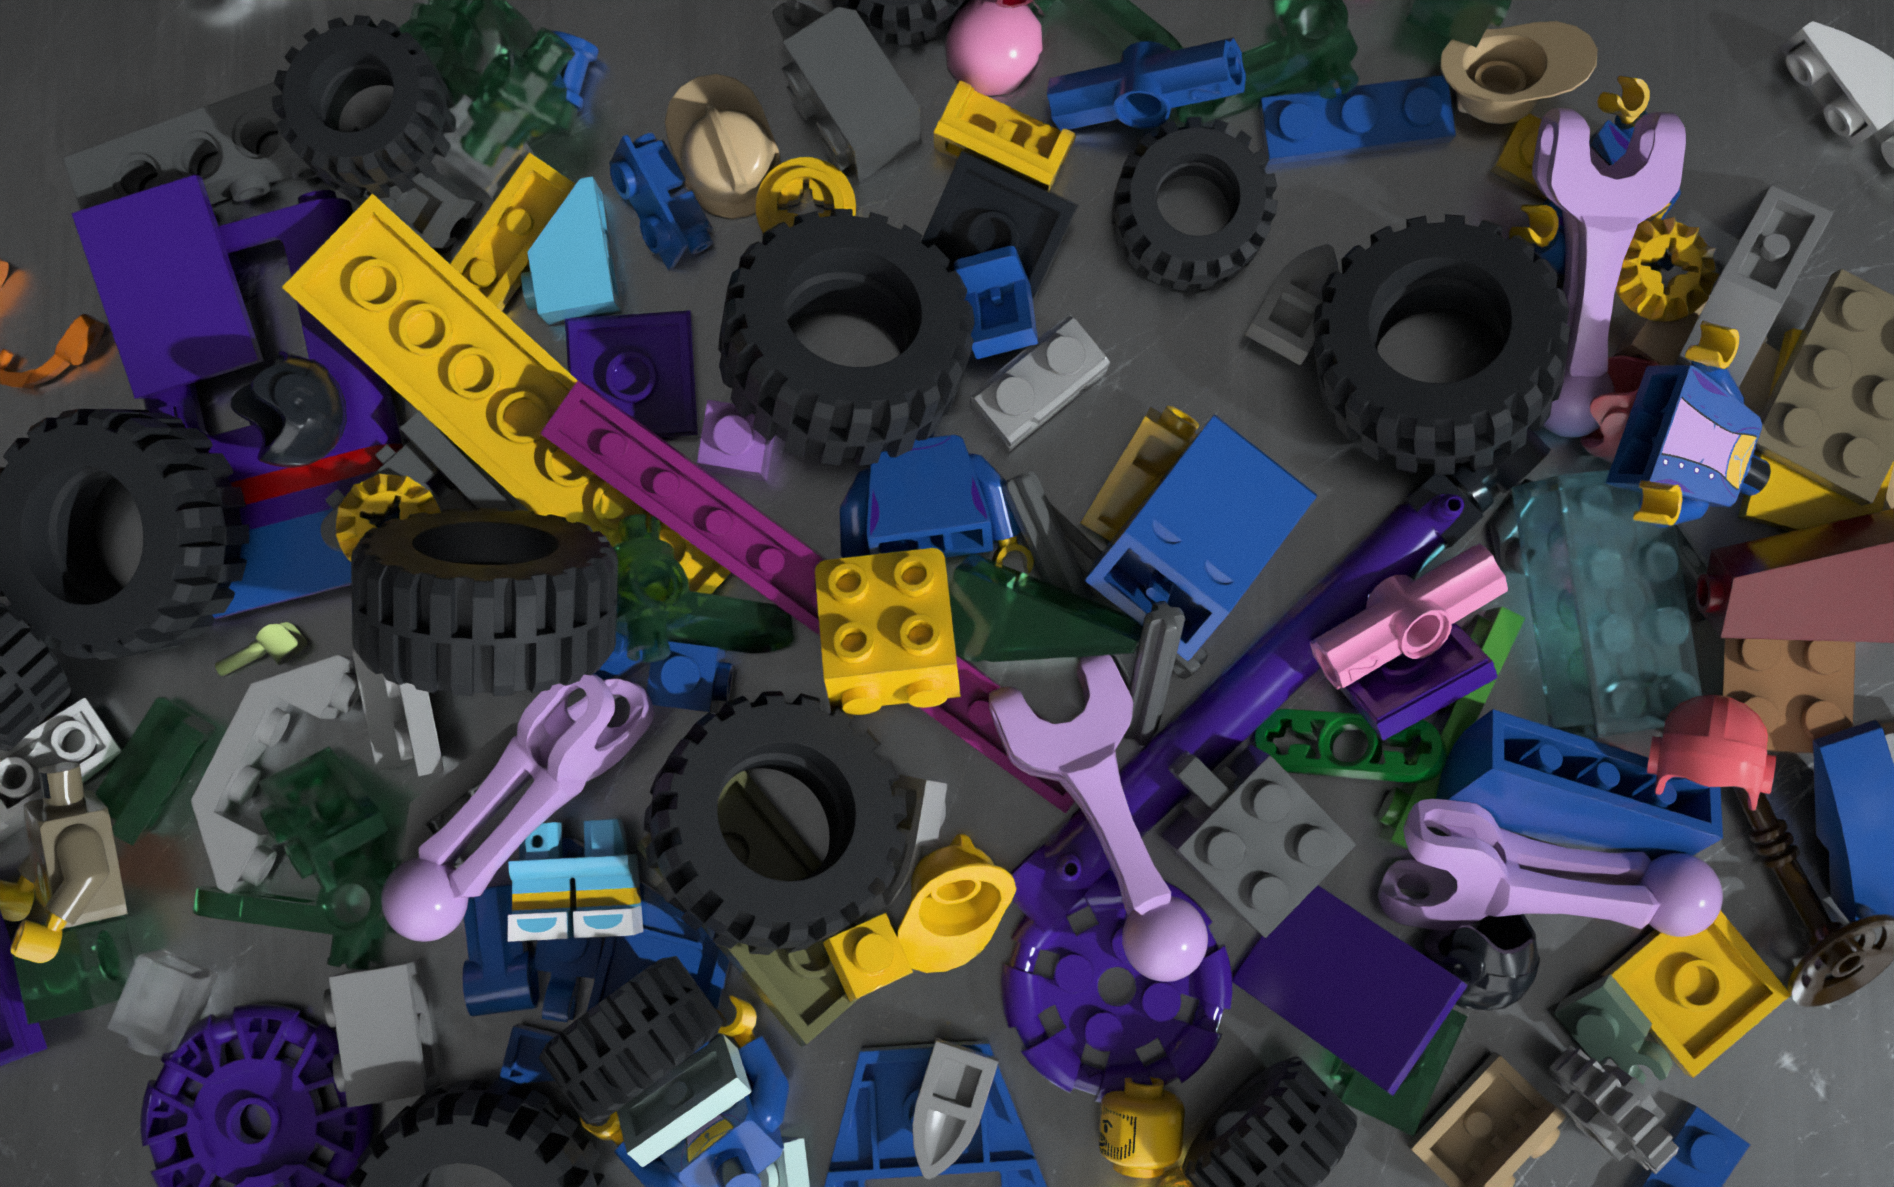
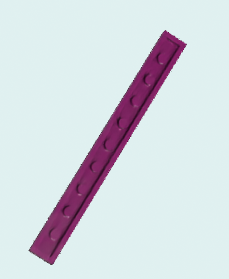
M582 380L577 381L540 434L820 636L815 568L821 561L828 559ZM956 653L961 697L948 698L944 703L934 707L919 708L1066 814L1075 801L1061 783L1056 780L1031 776L1011 763L1005 752L989 711V693L1003 686ZM1029 706L1039 719L1054 724L1049 719L1040 714L1038 711Z

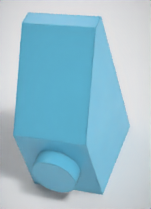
M593 176L580 178L527 251L530 271L521 273L522 289L527 308L529 310L537 309L538 315L549 326L563 324L565 319L598 317L623 313L603 193Z

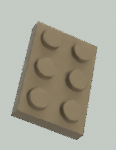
M1840 269L1831 274L1759 416L1761 418L1762 430L1755 451L1861 506L1873 503L1894 461V295L1844 269Z

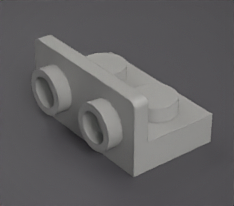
M352 648V656L376 768L385 770L415 763L418 777L443 772L444 766L429 692L416 690L413 684L405 683L398 685L386 680L382 673L374 674L366 667L354 648Z

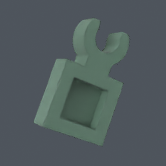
M1611 974L1606 975L1560 1002L1554 1014L1591 1058L1593 1057L1600 1062L1610 1056L1618 1067L1631 1077H1635L1642 1085L1647 1077L1637 1065H1644L1650 1068L1660 1081L1667 1078L1673 1065L1670 1055L1660 1045L1644 1040L1652 1023Z

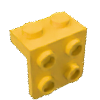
M936 548L829 559L821 561L816 566L815 581L823 675L831 712L838 706L848 714L865 715L878 711L882 706L904 703L926 708L940 705L948 698L961 697L946 562L942 551Z

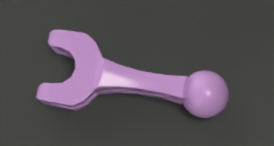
M1553 108L1541 120L1532 165V175L1541 193L1562 210L1566 243L1563 291L1565 292L1569 307L1567 325L1570 327L1565 376L1559 399L1552 401L1551 415L1543 425L1544 428L1556 435L1570 438L1581 437L1599 429L1600 425L1590 412V403L1594 397L1615 392L1612 379L1607 373L1608 335L1614 293L1622 264L1638 224L1662 210L1678 192L1681 183L1686 132L1682 121L1672 112H1653L1640 118L1635 124L1626 153L1613 165L1597 169L1591 163L1590 128L1581 115L1573 109Z
M1097 646L1083 652L1077 665V677L1082 686L1085 708L1071 722L1052 724L1039 719L1026 703L1021 691L1010 686L1001 687L989 693V711L1011 763L1031 776L1059 781L1081 808L1097 835L1117 879L1124 907L1129 915L1124 924L1122 943L1130 964L1140 974L1149 979L1161 982L1176 981L1191 974L1202 962L1208 945L1207 928L1200 913L1190 903L1171 896L1169 887L1154 866L1132 819L1121 786L1115 749L1130 726L1133 700L1112 657L1107 650Z
M584 674L579 682L567 686L562 684L552 685L550 690L540 692L524 710L518 723L517 736L512 737L498 763L476 793L441 830L419 847V857L403 862L388 876L383 887L381 903L384 916L389 925L401 936L421 942L437 940L451 933L460 924L466 913L468 898L481 896L497 870L521 843L556 810L582 792L586 782L603 774L618 763L648 730L653 721L654 708L646 690L639 684L622 679H607L603 681L596 674L591 676ZM577 688L584 689L586 696L567 708L568 698L571 693ZM618 697L627 698L630 705L629 718L622 726L610 728L607 724L615 712L614 700ZM533 777L534 782L503 822L456 869L453 864L473 838L498 810Z
M1441 799L1421 800L1412 807L1405 821L1403 832L1409 852L1415 860H1399L1391 865L1385 873L1378 891L1380 905L1386 915L1393 921L1406 926L1439 931H1450L1458 929L1461 925H1471L1488 915L1500 917L1520 914H1569L1612 920L1639 929L1649 924L1657 931L1666 935L1686 937L1707 929L1717 918L1723 901L1722 886L1716 873L1707 863L1695 856L1685 853H1669L1651 861L1644 852L1607 853L1560 847L1500 829L1492 814L1478 804ZM1427 827L1438 828L1448 836L1435 835ZM1400 889H1408L1430 895L1424 899L1416 900L1402 894Z

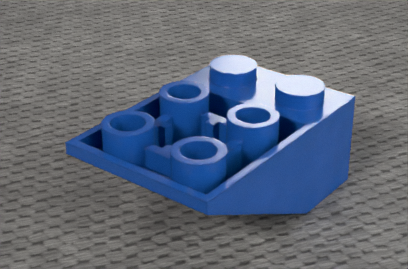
M1214 414L1095 559L1085 582L1142 626L1145 615L1151 612L1152 605L1155 602L1166 601L1169 607H1180L1184 613L1185 621L1177 653L1186 661H1189L1231 612L1316 499L1317 494Z

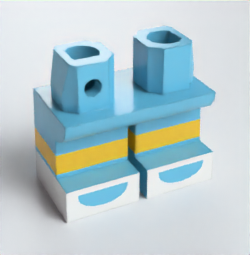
M622 819L584 821L585 857L563 858L562 822L542 823L519 846V860L508 861L509 875L512 880V914L508 915V942L568 939L571 937L629 936L643 932L637 854H628L627 839Z

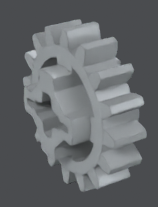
M1570 1045L1549 1066V1073L1557 1080L1556 1084L1568 1094L1560 1102V1105L1570 1114L1576 1122L1575 1125L1591 1141L1596 1142L1614 1160L1620 1162L1627 1155L1632 1160L1635 1158L1647 1171L1650 1169L1654 1174H1657L1678 1153L1679 1147L1671 1140L1673 1138L1671 1134L1658 1124L1666 1116V1113L1655 1103L1650 1096L1651 1093L1644 1085L1618 1067L1610 1058L1606 1057L1599 1064L1593 1057L1590 1059L1580 1048L1575 1049Z

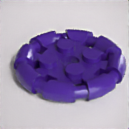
M1108 870L1093 883L1083 898L1046 932H1043L1033 921L1024 915L1010 938L1016 941L1009 964L1003 963L1001 972V1000L1008 1028H1016L1025 1046L1020 1052L1029 1064L1045 1079L1068 1093H1071L1072 1089L1075 1088L1094 1094V1101L1101 1102L1102 1097L1107 1093L1124 1091L1125 1078H1132L1133 1082L1144 1085L1153 1084L1150 1077L1160 1078L1164 1081V1086L1179 1078L1182 1084L1203 1066L1223 1033L1218 1031L1224 1008L1231 1009L1233 994L1231 965L1225 944H1217L1208 927L1213 921L1204 909L1191 896L1167 881L1165 883L1171 891V896L1190 903L1202 916L1208 933L1207 950L1202 962L1191 974L1182 979L1170 982L1155 981L1140 974L1128 961L1122 943L1124 919L1127 912L1113 870ZM1089 906L1097 923L1089 925L1075 934L1067 917ZM1040 949L1059 954L1053 977L1034 972ZM1110 968H1124L1132 974L1134 979V990L1131 996L1121 1003L1107 1002L1098 992L1099 978ZM1181 994L1200 1000L1193 1022L1175 1017L1181 1007ZM1055 1005L1065 1025L1047 1034L1038 1014ZM1158 1038L1166 1056L1144 1067L1135 1049L1145 1046ZM1086 1044L1097 1051L1107 1052L1102 1070L1081 1063V1057Z
M275 1004L238 1005L233 1008L232 1014L218 1019L214 1014H210L186 1029L171 1043L160 1058L164 1065L157 1079L148 1081L142 1102L140 1116L142 1146L149 1145L155 1169L151 1170L150 1173L158 1187H213L212 1183L216 1176H219L223 1180L235 1184L234 1187H271L282 1181L284 1187H345L348 1177L358 1165L357 1159L372 1141L374 1132V1104L348 1108L346 1093L338 1091L333 1075V1058L335 1054L340 1053L337 1032L324 1022L316 1026L300 1018V1010ZM239 1039L244 1057L228 1063L225 1054L226 1043ZM285 1041L304 1049L298 1062L290 1058L277 1057ZM186 1077L203 1084L195 1101L185 1097V1094L180 1090ZM333 1083L340 1106L323 1112L321 1099L316 1088ZM247 1105L261 1106L269 1114L271 1128L264 1139H253L242 1130L240 1116ZM187 1132L189 1145L194 1156L182 1159L175 1136ZM321 1145L335 1152L329 1165L325 1168L309 1160L319 1150Z

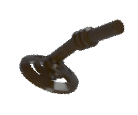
M1732 786L1752 827L1748 836L1752 842L1757 843L1754 847L1757 854L1764 855L1761 858L1762 865L1765 868H1772L1811 937L1809 940L1811 948L1797 964L1789 978L1787 987L1789 995L1801 1006L1816 1007L1840 1000L1864 987L1894 961V916L1888 914L1873 915L1845 925L1841 922H1832L1796 859L1800 855V850L1797 845L1792 844L1794 842L1793 835L1790 832H1785L1788 828L1786 821L1776 818L1765 793L1760 792L1756 810L1752 811L1748 807L1747 791L1744 788ZM1882 926V934L1877 944H1874L1876 933L1873 929ZM1861 935L1857 942L1854 937ZM1805 971L1807 975L1803 982H1801L1802 973ZM1832 973L1834 978L1824 981L1826 974Z

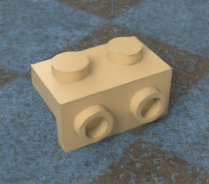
M1493 1052L1406 1145L1449 1187H1513L1516 1180L1513 1174L1530 1156L1533 1159L1538 1158L1555 1144L1560 1136V1130L1557 1127L1564 1121L1566 1115L1557 1106L1547 1101L1501 1055Z

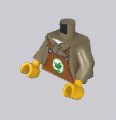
M77 762L56 763L38 770L43 799L29 801L24 804L23 808L30 854L18 867L21 877L17 883L0 879V910L3 919L11 922L23 920L13 938L10 951L18 958L36 963H44L54 958L61 943L63 928L128 914L108 808L92 790H84L80 763ZM34 889L37 900L48 914L45 925L25 920L32 908Z

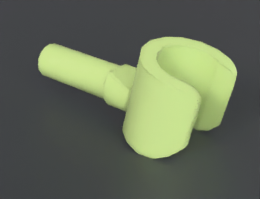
M292 623L269 624L258 632L256 640L249 643V646L216 662L215 668L220 676H225L261 658L266 653L278 665H282L296 657L307 646L308 642Z

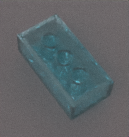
M1610 470L1556 475L1511 488L1549 727L1585 738H1599L1663 728L1669 713L1680 703L1697 696H1702L1675 525L1658 528L1652 526L1649 522L1633 520L1634 511H1639V502L1643 493L1614 487L1605 483Z

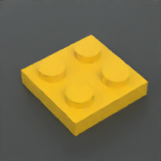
M1721 910L1715 921L1707 929L1695 935L1675 937L1654 929L1601 974L1603 977L1608 974L1613 976L1652 1023L1649 1030L1652 1036L1667 1051L1683 1073L1692 1078L1790 997L1785 986Z

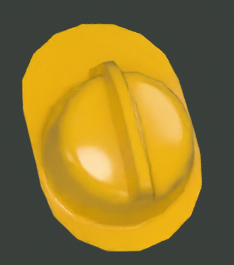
M957 834L949 846L937 849L924 856L914 870L911 878V902L897 931V938L911 968L925 973L946 972L965 965L980 954L991 940L1016 892L1013 876L1004 868L995 866L987 854L981 849L974 847L971 839L966 834Z

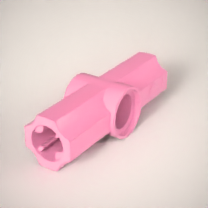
M1478 544L1416 580L1407 575L1389 577L1377 585L1370 594L1365 610L1309 642L1313 656L1319 663L1325 677L1337 690L1345 688L1402 653L1412 659L1429 656L1437 651L1448 639L1453 623L1508 591L1505 575L1497 565L1494 556L1482 544Z

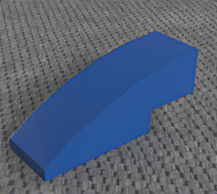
M1872 720L1813 740L1816 836L1829 851L1830 898L1849 922L1880 914L1894 916V763L1882 726L1876 720Z

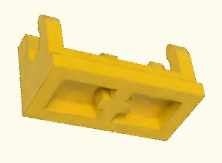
M961 80L957 84L933 132L934 149L955 159L959 158L961 151L966 150L1049 191L1052 190L1076 139L1074 132L1065 128L1060 131L1053 126L975 91L972 85Z

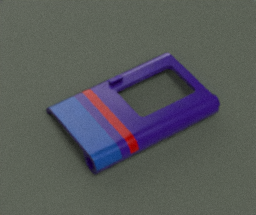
M317 190L299 196L297 205L218 227L227 253L274 240H281L285 247L292 277L353 214L351 202L346 199L337 198L335 191ZM298 302L297 306L308 357L310 360L315 359L328 368V371L339 383L346 400L347 422L342 438L336 447L324 458L310 465L296 468L278 467L261 462L257 457L263 440L260 431L254 425L216 435H209L204 427L195 383L143 399L144 408L149 410L150 413H166L180 418L186 426L185 428H197L207 436L213 445L208 452L223 453L234 472L228 477L232 487L241 486L246 507L239 509L242 525L249 524V544H242L240 558L246 559L247 564L242 581L231 582L229 587L235 592L232 602L224 613L212 614L215 619L351 585V562L343 552L329 548L321 536V523L333 510L326 503L325 499L337 489L346 497L354 484L361 483L383 466L375 455L387 444L395 453L404 447L392 387ZM399 508L391 513L383 522L394 518L400 519Z

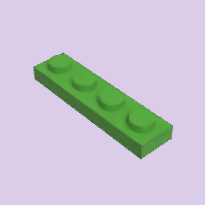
M1505 607L1486 610L1484 617L1476 614L1465 631L1493 661L1497 675H1499L1525 620V617ZM1496 679L1438 711L1432 725L1437 729L1445 742L1447 757L1461 734L1477 721ZM1421 736L1414 738L1408 750L1406 759L1409 765H1417L1419 755L1430 754L1431 749L1427 748L1423 743ZM1442 771L1430 781L1424 783L1405 782L1402 789L1397 787L1391 789L1378 815V821L1385 824L1379 838L1401 849L1409 850L1403 832L1407 816L1417 802L1426 799H1436Z

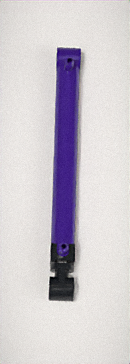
M1527 428L1526 444L1511 455L1505 454L1499 448L1493 453V464L1477 470L1472 469L1470 461L1456 463L1455 474L1435 475L1434 472L1425 477L1405 496L1381 523L1119 770L1121 786L1141 839L1190 793L1167 769L1185 750L1195 755L1212 772L1321 668L1313 656L1310 641L1365 610L1370 594L1385 579L1394 575H1407L1414 580L1445 549L1452 547L1484 517L1483 513L1494 503L1493 497L1489 492L1494 485L1503 493L1507 492L1529 474L1549 454L1551 449L1533 431ZM1081 808L1010 872L1016 886V892L1012 901L1043 932H1046L1065 916L1088 892V888L1111 868L1102 845Z

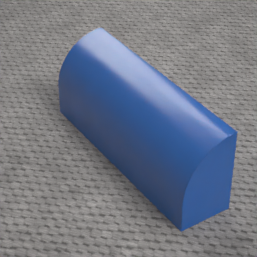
M1494 709L1469 726L1458 738L1447 757L1438 784L1436 799L1478 804L1492 814L1499 828L1566 848L1607 853L1644 852L1652 861L1669 853H1685L1693 856L1723 839L1720 787H1707L1685 778L1672 777L1666 782L1663 793L1657 795L1655 794L1657 775L1647 773L1649 757Z

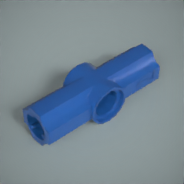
M1234 37L1174 51L1156 42H1136L1129 45L1122 52L1120 63L1049 78L1047 98L1050 104L1051 118L1060 131L1063 128L1069 130L1117 119L1130 127L1140 129L1158 127L1168 120L1171 108L1243 93L1246 73L1242 62V51Z

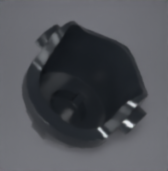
M279 351L274 366L260 372L251 384L239 389L231 398V409L234 413L249 421L250 425H254L262 435V446L257 459L273 466L285 468L304 467L324 458L336 447L342 438L347 422L346 400L339 383L328 371V368L315 359L310 360L285 351Z
M1524 914L1500 917L1488 915L1482 919L1477 927L1461 925L1458 929L1450 931L1435 930L1430 932L1424 941L1423 955L1468 985L1455 1004L1463 1009L1490 1011L1507 1008L1519 1001L1527 993L1537 976L1540 964L1535 931Z

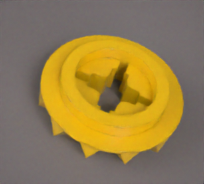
M798 157L779 164L764 178L756 197V217L762 234L778 223L785 222L789 228L793 226L795 216H798V214L788 213V210H779V208H789V205L799 204L800 194H803V184L806 183L809 184V192L812 194L814 204L824 205V208L853 209V216H855L856 200L850 182L837 167L818 158ZM824 210V213H818L819 217L830 216L831 210Z
M1675 217L1664 220H1647L1636 228L1625 255L1615 290L1622 302L1631 311L1643 318L1660 322L1685 318L1708 301L1713 285L1720 275L1715 271L1713 259L1716 248L1707 245L1700 236L1699 227H1688L1676 222ZM1669 247V253L1672 254V264L1682 267V270L1689 272L1673 277L1669 281L1668 287L1664 289V284L1661 283V273L1651 270V266L1644 265L1661 259L1665 250Z
M379 473L361 483L354 484L338 506L336 519L337 540L347 559L351 562L352 551L364 534L373 527L377 528L370 524L369 520L362 518L363 514L373 517L374 514L385 516L389 508L394 507L396 500H400L398 506L400 520L407 519L410 514L421 512L429 514L441 513L430 490L407 475L398 476Z

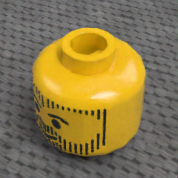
M1150 1077L1152 1085L1138 1084L1133 1082L1132 1078H1125L1124 1091H1112L1101 1099L1099 1149L1102 1156L1113 1163V1170L1119 1174L1134 1178H1155L1164 1173L1165 1167L1173 1165L1181 1157L1185 1117L1184 1104L1180 1097L1164 1089V1081L1160 1078Z

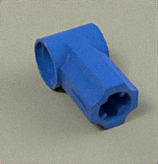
M512 884L486 887L481 896L468 898L464 923L469 959L464 961L462 980L465 1004L469 1015L472 1017L537 1009L539 1005V975L537 970H532L534 954L532 951H527L526 941L508 942V915L512 914Z

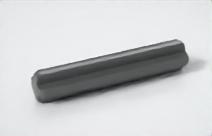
M1166 601L1155 602L1152 605L1151 612L1145 615L1129 687L1133 700V711L1130 726L1124 734V738L1135 739L1138 745L1148 744L1152 740L1153 734L1158 732L1185 621L1181 608L1169 607Z

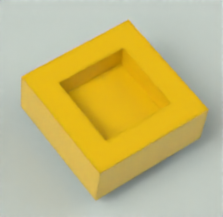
M1529 113L1514 123L1490 172L1546 200L1547 197L1541 193L1532 175L1537 136L1542 119Z
M887 913L839 933L823 942L849 1002L913 973Z

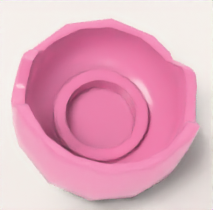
M970 0L955 15L949 28L945 43L947 68L958 82L961 80L972 85L975 91L985 96L1004 95L1014 92L1034 69L1039 59V54L1043 50L1042 25L1028 5L1016 8L999 7L994 0Z

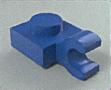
M571 937L568 939L537 940L532 970L551 972L543 1003L542 1019L566 1023L569 1020H574L580 977L595 979L606 937Z

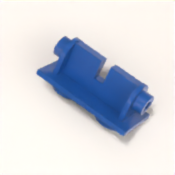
M653 133L642 135L633 143L628 134L622 136L609 162L612 183L618 194L623 199H629L640 219V230L647 247L653 253H659L669 271L674 269L687 246L691 254L699 253L713 244V240L709 233L713 230V227L692 190L674 198L670 197L668 190L683 185L686 179L668 149L664 140L657 141Z

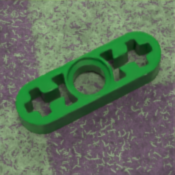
M1279 709L1257 728L1255 734L1257 748L1269 754L1287 773L1424 783L1435 778L1443 770L1447 760L1445 742L1437 729L1423 719L1386 739L1391 747L1406 748L1411 746L1413 737L1421 736L1423 743L1427 748L1431 749L1430 754L1419 755L1417 765H1409L1403 753L1384 750L1385 763L1378 764L1382 756L1380 736L1361 714ZM1287 727H1292L1300 739L1318 741L1321 758L1315 759L1317 753L1310 745L1292 744L1288 749V754L1282 755L1280 749L1272 743L1273 739L1284 737ZM1322 728L1318 738L1316 729ZM1347 730H1359L1365 733L1368 739L1365 753L1359 759L1352 762H1344L1335 758L1333 745L1336 738Z

